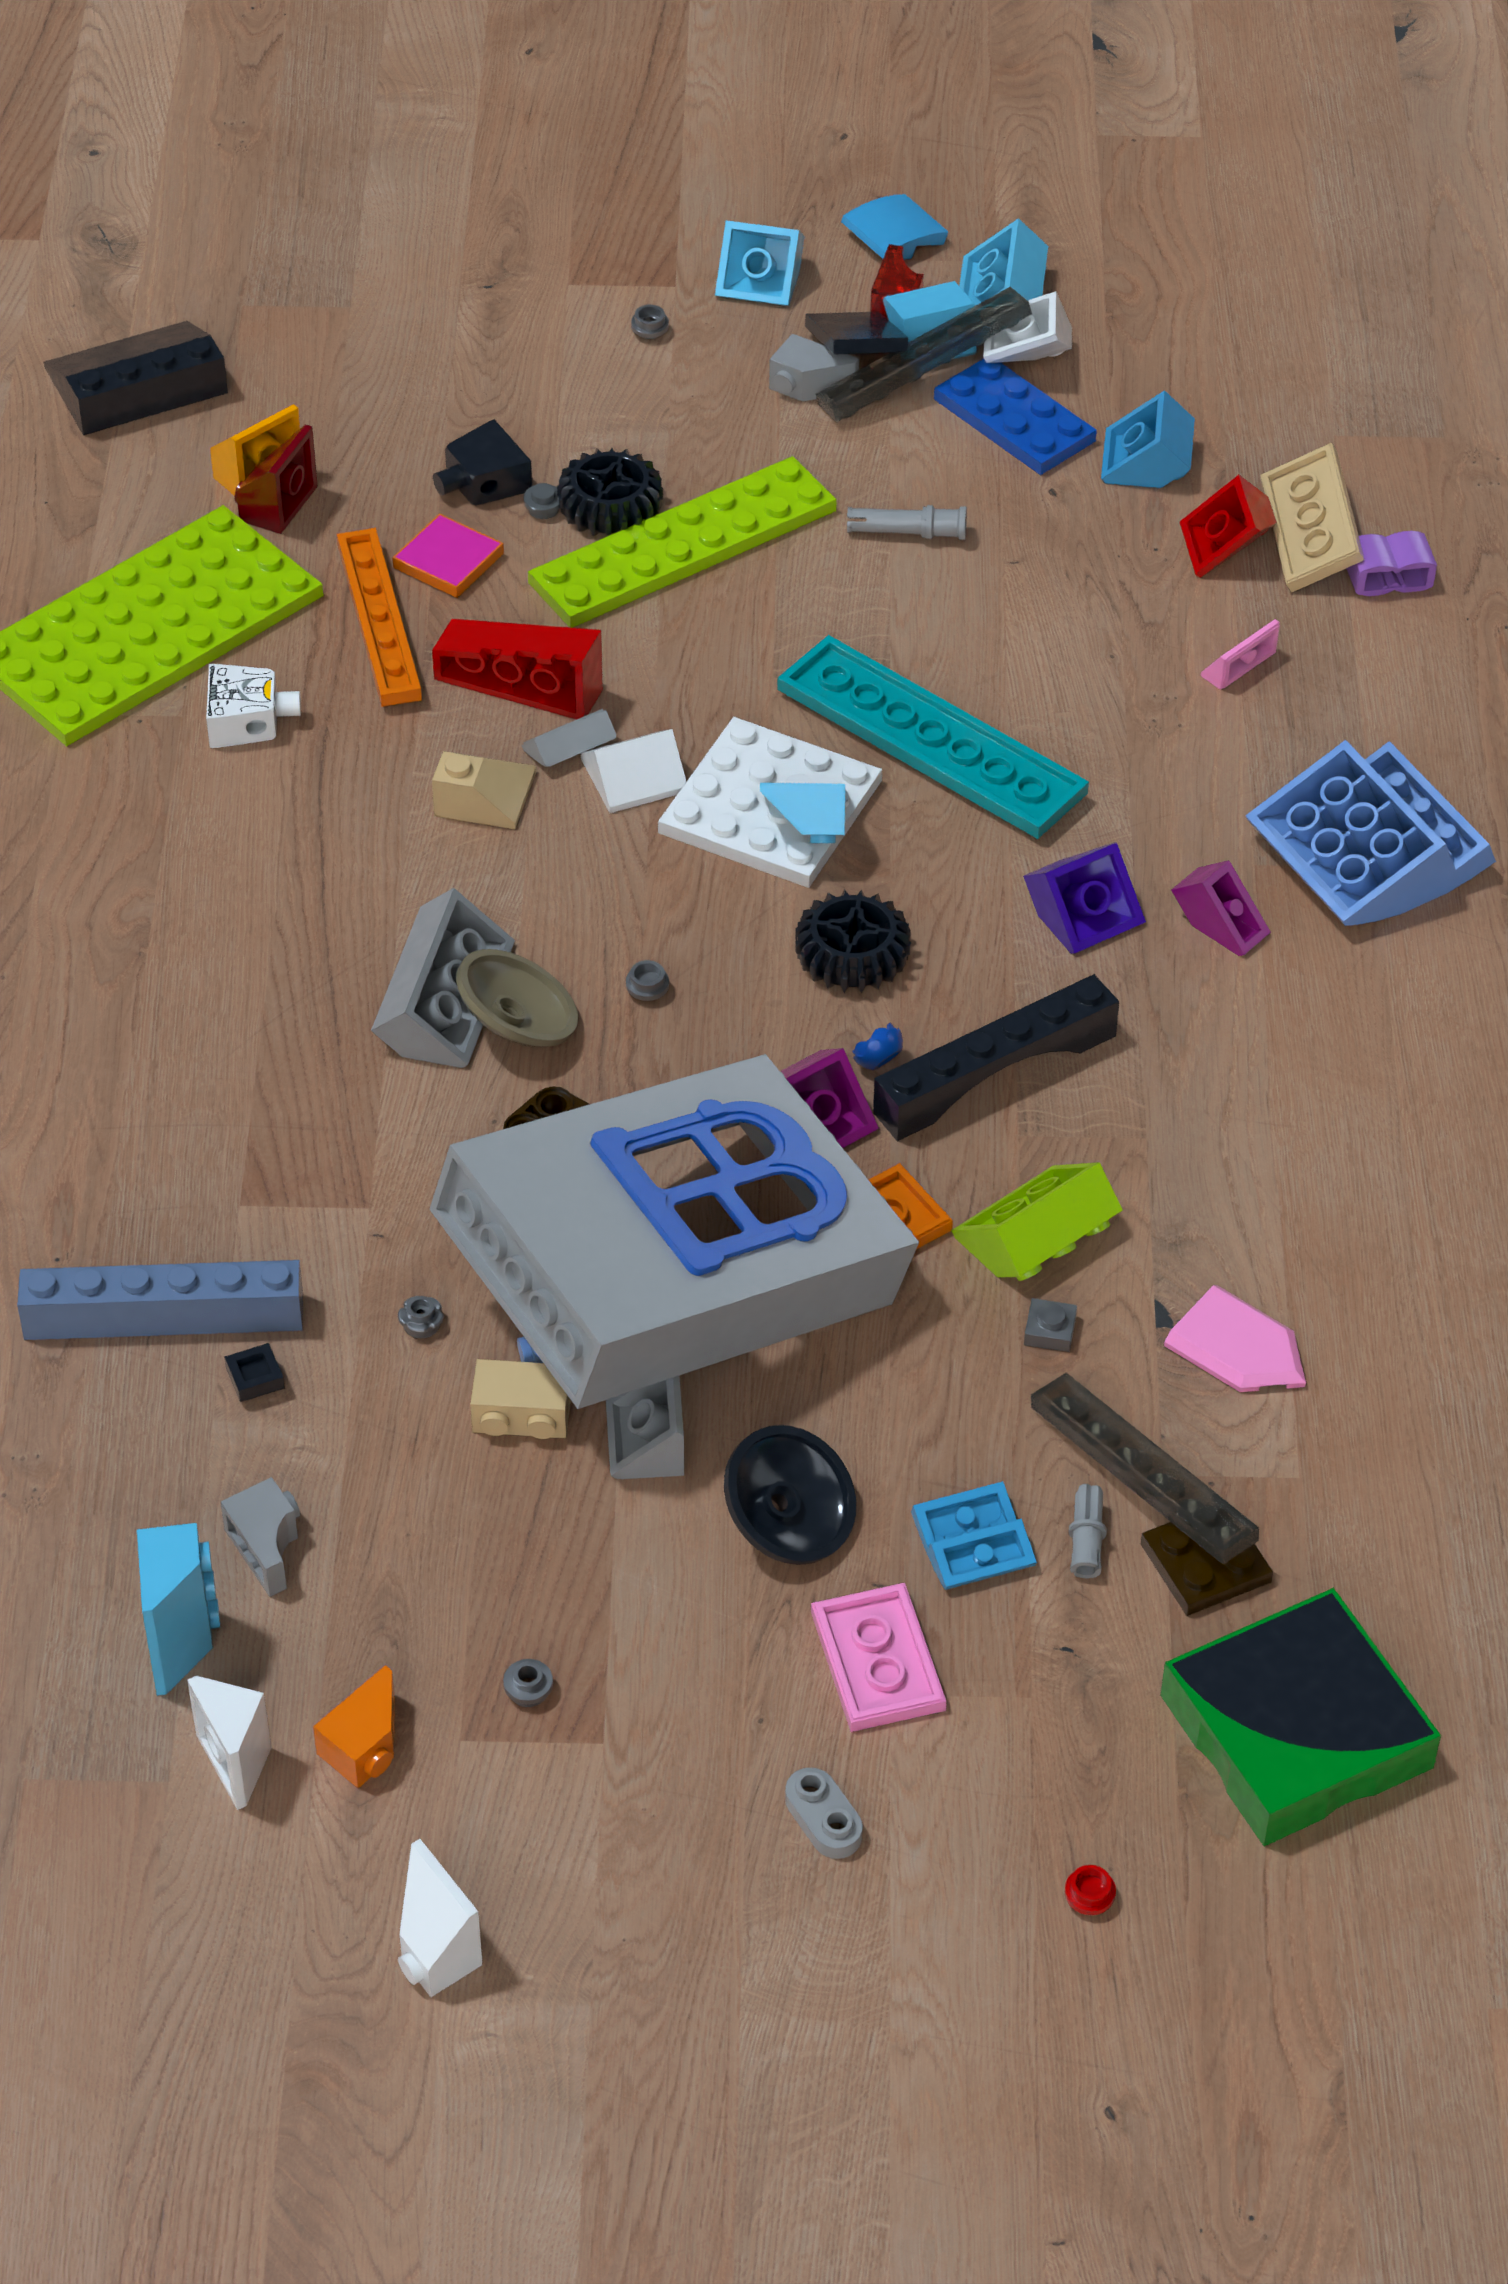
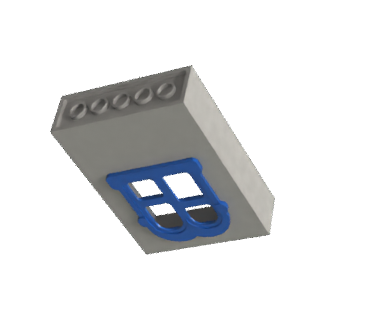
M766 1054L451 1144L429 1209L577 1409L892 1305L919 1244L912 1231L906 1227L889 1206L886 1199L875 1189L862 1173L859 1166L853 1162L836 1141L833 1134L826 1129L809 1105L800 1097L786 1080L784 1074L778 1070ZM740 1125L766 1159L748 1165H739L731 1158L712 1133ZM692 1139L717 1170L718 1174L669 1189H661L654 1184L633 1156ZM773 1175H780L808 1212L771 1224H763L754 1216L735 1192L734 1188ZM714 1196L742 1233L711 1243H703L693 1234L676 1212L674 1206L701 1197Z

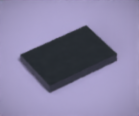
M879 311L810 313L805 315V327L833 354L896 353L908 351V337Z

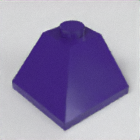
M1117 842L1059 860L1023 876L1037 915L1070 954H1075L1146 922Z

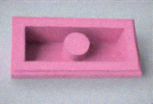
M1274 619L1219 657L1201 672V676L1222 690L1276 653L1279 621Z

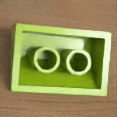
M1100 1162L1053 1165L951 1231L955 1239L996 1277H1016L1018 1281H1021L1039 1273L1042 1270L1041 1263L1050 1257L1058 1258L1073 1251L1076 1248L1075 1241L1082 1236H1092L1107 1229L1110 1226L1109 1219L1123 1211Z

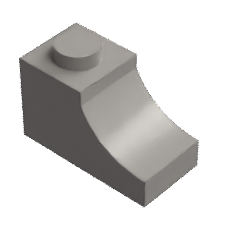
M271 1477L221 1501L224 1530L269 1597L287 1589L284 1563L281 1557L286 1546L298 1539L296 1518L300 1517V1510L293 1495L288 1490L282 1493Z

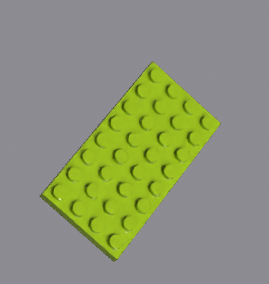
M222 505L0 631V690L67 747L323 597V584L236 514Z

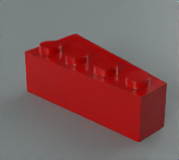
M451 619L432 649L434 680L573 719H579L588 715L603 691L601 630Z

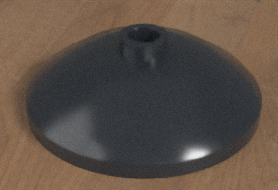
M767 1426L753 1432L736 1446L727 1462L724 1474V1494L729 1513L736 1527L746 1540L766 1556L788 1564H811L833 1554L849 1537L855 1522L857 1507L854 1485L841 1458L818 1436L794 1426ZM772 1501L777 1503L779 1510L774 1507Z

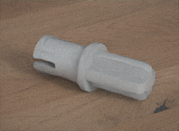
M1082 1484L1079 1486L1075 1494L1074 1522L1069 1525L1068 1532L1073 1541L1070 1571L1071 1573L1074 1572L1076 1577L1087 1579L1101 1574L1102 1540L1107 1534V1528L1102 1523L1103 1491L1101 1487Z

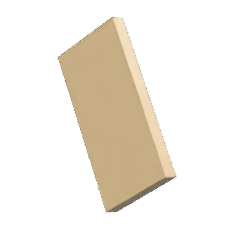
M1332 443L1261 475L1265 495L1269 497L1277 522L1273 526L1286 585L1291 592L1365 560L1338 452Z

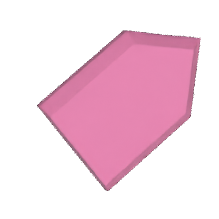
M1213 1285L1170 1330L1164 1342L1165 1347L1239 1392L1259 1391L1261 1386L1285 1385L1287 1389L1306 1386L1294 1331L1218 1285Z

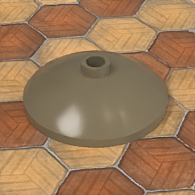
M482 949L468 954L458 967L456 983L464 1004L479 1022L496 1035L525 1046L549 1047L567 1041L577 1027L578 1012L572 997L555 977L534 962L510 952Z

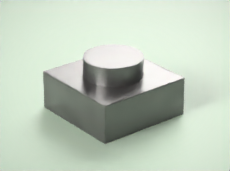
M1032 1298L1025 1330L1024 1345L1070 1352L1077 1305Z

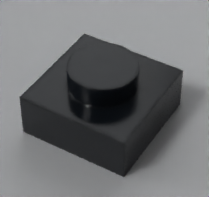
M269 1343L224 1356L226 1370L240 1402L285 1389L284 1377Z

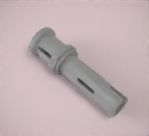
M933 505L923 506L922 510L848 507L847 518L867 519L865 522L847 521V533H904L922 535V538L933 539L934 536H946L966 540V506H960L959 509H935Z

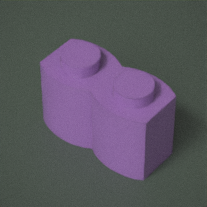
M1402 531L1387 537L1377 534L1359 536L1365 560L1347 568L1356 594L1378 596L1393 590L1406 593L1423 591L1433 587L1437 563L1424 533Z

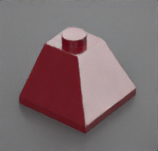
M305 424L259 463L244 481L238 484L234 500L238 505L239 518L244 522L282 534L316 490L318 483L313 427Z

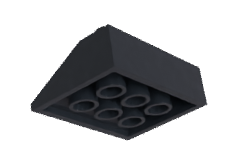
M188 321L44 361V367L83 436L228 393L224 356L210 334Z

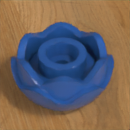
M891 1022L887 1025V1028L876 1029L871 1038L856 1044L855 1049L852 1051L855 1055L853 1057L854 1061L863 1068L876 1070L884 1066L902 1051L903 1037L899 1028L896 1029Z

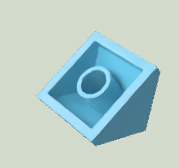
M955 281L883 298L889 321L908 337V351L899 352L904 370L974 355L977 352L975 303Z

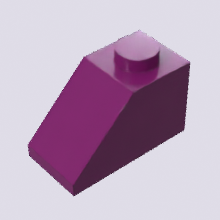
M1229 860L1198 867L1171 889L1190 924L1238 956L1245 955L1271 933Z

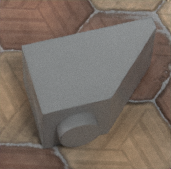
M791 334L770 358L769 389L800 401L854 393L858 389L859 358L848 354H833L822 344Z

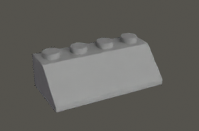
M455 888L420 906L371 1031L402 1057L458 1068L467 1066L483 1024L473 1016L464 1004L457 987L456 972L463 959L471 952L482 949L511 952L515 940Z

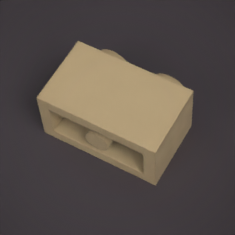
M477 1359L470 1404L472 1433H486L492 1436L503 1434L533 1436L539 1439L550 1437L566 1438L571 1399L544 1363Z

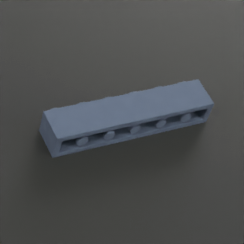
M300 1260L20 1269L17 1307L24 1340L303 1331V1286Z

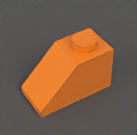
M386 1665L313 1726L316 1754L356 1788H360L371 1777L376 1778L383 1774L394 1758L395 1693L393 1673Z

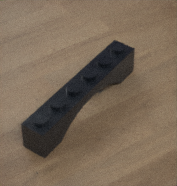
M1095 974L1090 975L875 1077L873 1114L898 1142L935 1124L969 1090L1011 1064L1048 1052L1068 1051L1081 1054L1116 1037L1120 1001Z

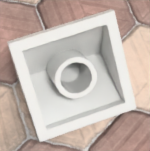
M673 729L651 733L581 753V760L609 813L675 796L686 783Z
M200 1676L192 1677L187 1681L196 1736L236 1809L239 1810L247 1806L271 1750L264 1693Z

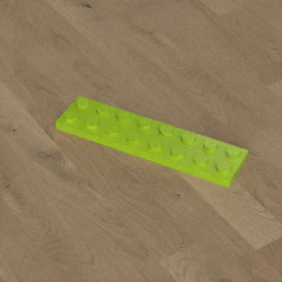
M791 456L646 519L640 525L630 526L625 530L616 532L528 571V583L567 626L573 628L836 511L837 499L794 456Z

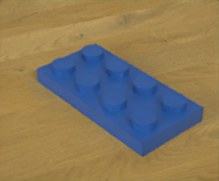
M983 358L934 387L935 401L1039 475L1044 474L1096 442L1097 430L1001 362L986 363Z

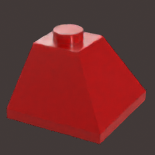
M1239 474L1179 521L1195 575L1199 578L1243 550L1277 523L1269 497Z

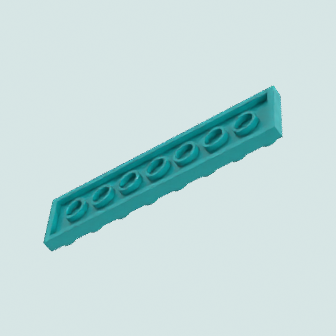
M827 635L777 678V690L1036 839H1039L1088 794L1089 781L830 635Z

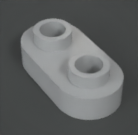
M803 1768L794 1772L786 1783L785 1803L787 1809L813 1846L822 1855L833 1859L846 1858L854 1854L862 1842V1820L828 1773L818 1768ZM814 1787L818 1790L815 1792H807L803 1788ZM833 1823H841L845 1827L842 1829H833L830 1827V1825Z

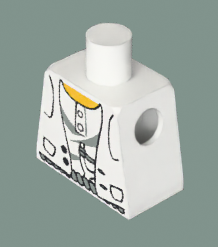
M209 664L206 720L210 748L273 740L277 735V717L301 716L300 691L277 692L275 672L273 670Z

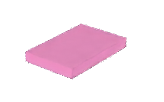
M905 1583L811 1603V1615L851 1732L946 1711V1698Z

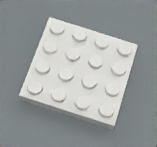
M733 717L659 819L658 833L809 888L845 835H836V843H810V835H802L760 792V783L845 784L846 834L881 783L882 769Z

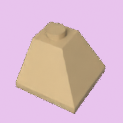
M443 751L432 779L434 816L516 829L536 774V766Z

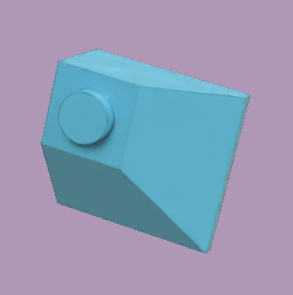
M726 220L715 296L789 306L800 272L805 236L800 230Z
M760 783V792L802 835H810V843H836V835H845V784Z

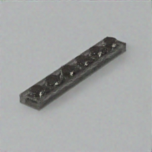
M1008 287L908 343V351L889 353L816 393L819 406L836 422L843 418L851 417L870 403L887 397L890 392L908 382L918 380L926 372L941 364L952 361L955 356L974 346L983 344L988 338L1002 330L1017 325L1019 321L1032 314L1029 301L1013 288Z
M1064 1373L1031 1394V1408L1222 1564L1259 1541V1527L1068 1373Z

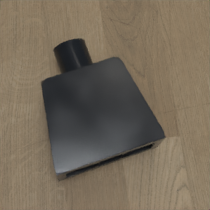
M495 419L449 443L445 448L446 469L433 474V482L440 495L443 496L459 490L471 505L476 506L524 494L527 489L532 487L531 460Z

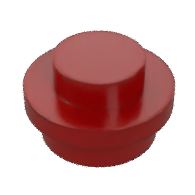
M1084 1865L1076 1869L1067 1878L1065 1898L1075 1911L1085 1915H1098L1107 1911L1114 1903L1116 1885L1109 1873L1102 1867Z

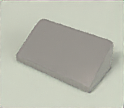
M601 709L523 742L524 745L521 746L524 752L541 765L550 767L615 739L616 732L607 711Z

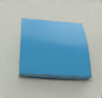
M906 194L891 195L872 200L843 215L841 220L848 229L883 260L912 259L916 246L944 245L948 235V231Z
M1003 1481L923 1502L912 1507L911 1514L922 1544L944 1590L1032 1567L1037 1563L1022 1518L1016 1519Z

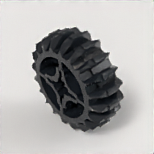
M596 448L593 455L581 453L580 460H570L569 467L562 469L559 485H557V496L559 498L561 514L565 515L568 524H576L579 532L589 529L592 536L598 533H606L607 536H610L635 524L640 525L642 521L658 515L661 508V500H663V487L659 471L655 470L652 461H644L642 454L631 456L628 449L622 452H615L611 448L609 452H601Z
M844 889L840 897L827 893L824 902L813 900L810 909L803 910V915L795 930V952L797 959H800L803 971L810 972L813 981L824 979L827 989L834 985H839L845 993L849 987H857L862 993L867 985H871L879 990L882 980L893 982L896 973L903 972L906 960H908V955L911 952V930L909 923H906L903 911L896 910L893 901L882 903L879 893L872 897H866L862 889L858 895H849Z

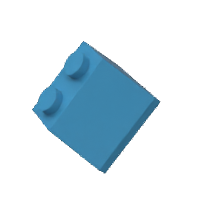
M1165 390L1106 428L1101 480L1106 484L1162 488L1173 480L1183 478L1191 470L1195 418Z

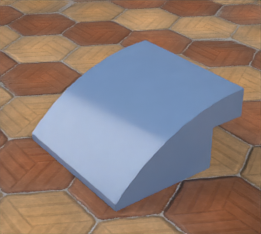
M1344 740L1245 815L1250 824L1345 926L1376 922L1405 913L1449 893L1496 862L1490 844L1390 741L1364 759L1347 740Z

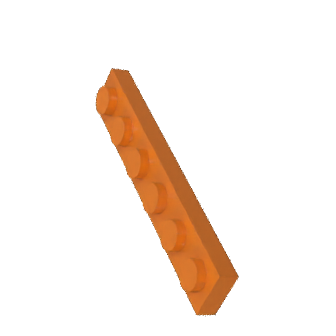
M376 528L338 533V549L381 706L422 701L421 686Z

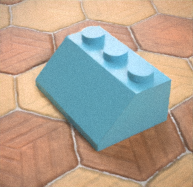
M1019 218L963 257L959 286L975 303L976 333L984 334L985 314L1040 297L1043 294L1048 245Z
M197 1523L137 1529L142 1613L157 1696L167 1695L213 1648L211 1629L220 1628L219 1605L216 1598L209 1541H199Z

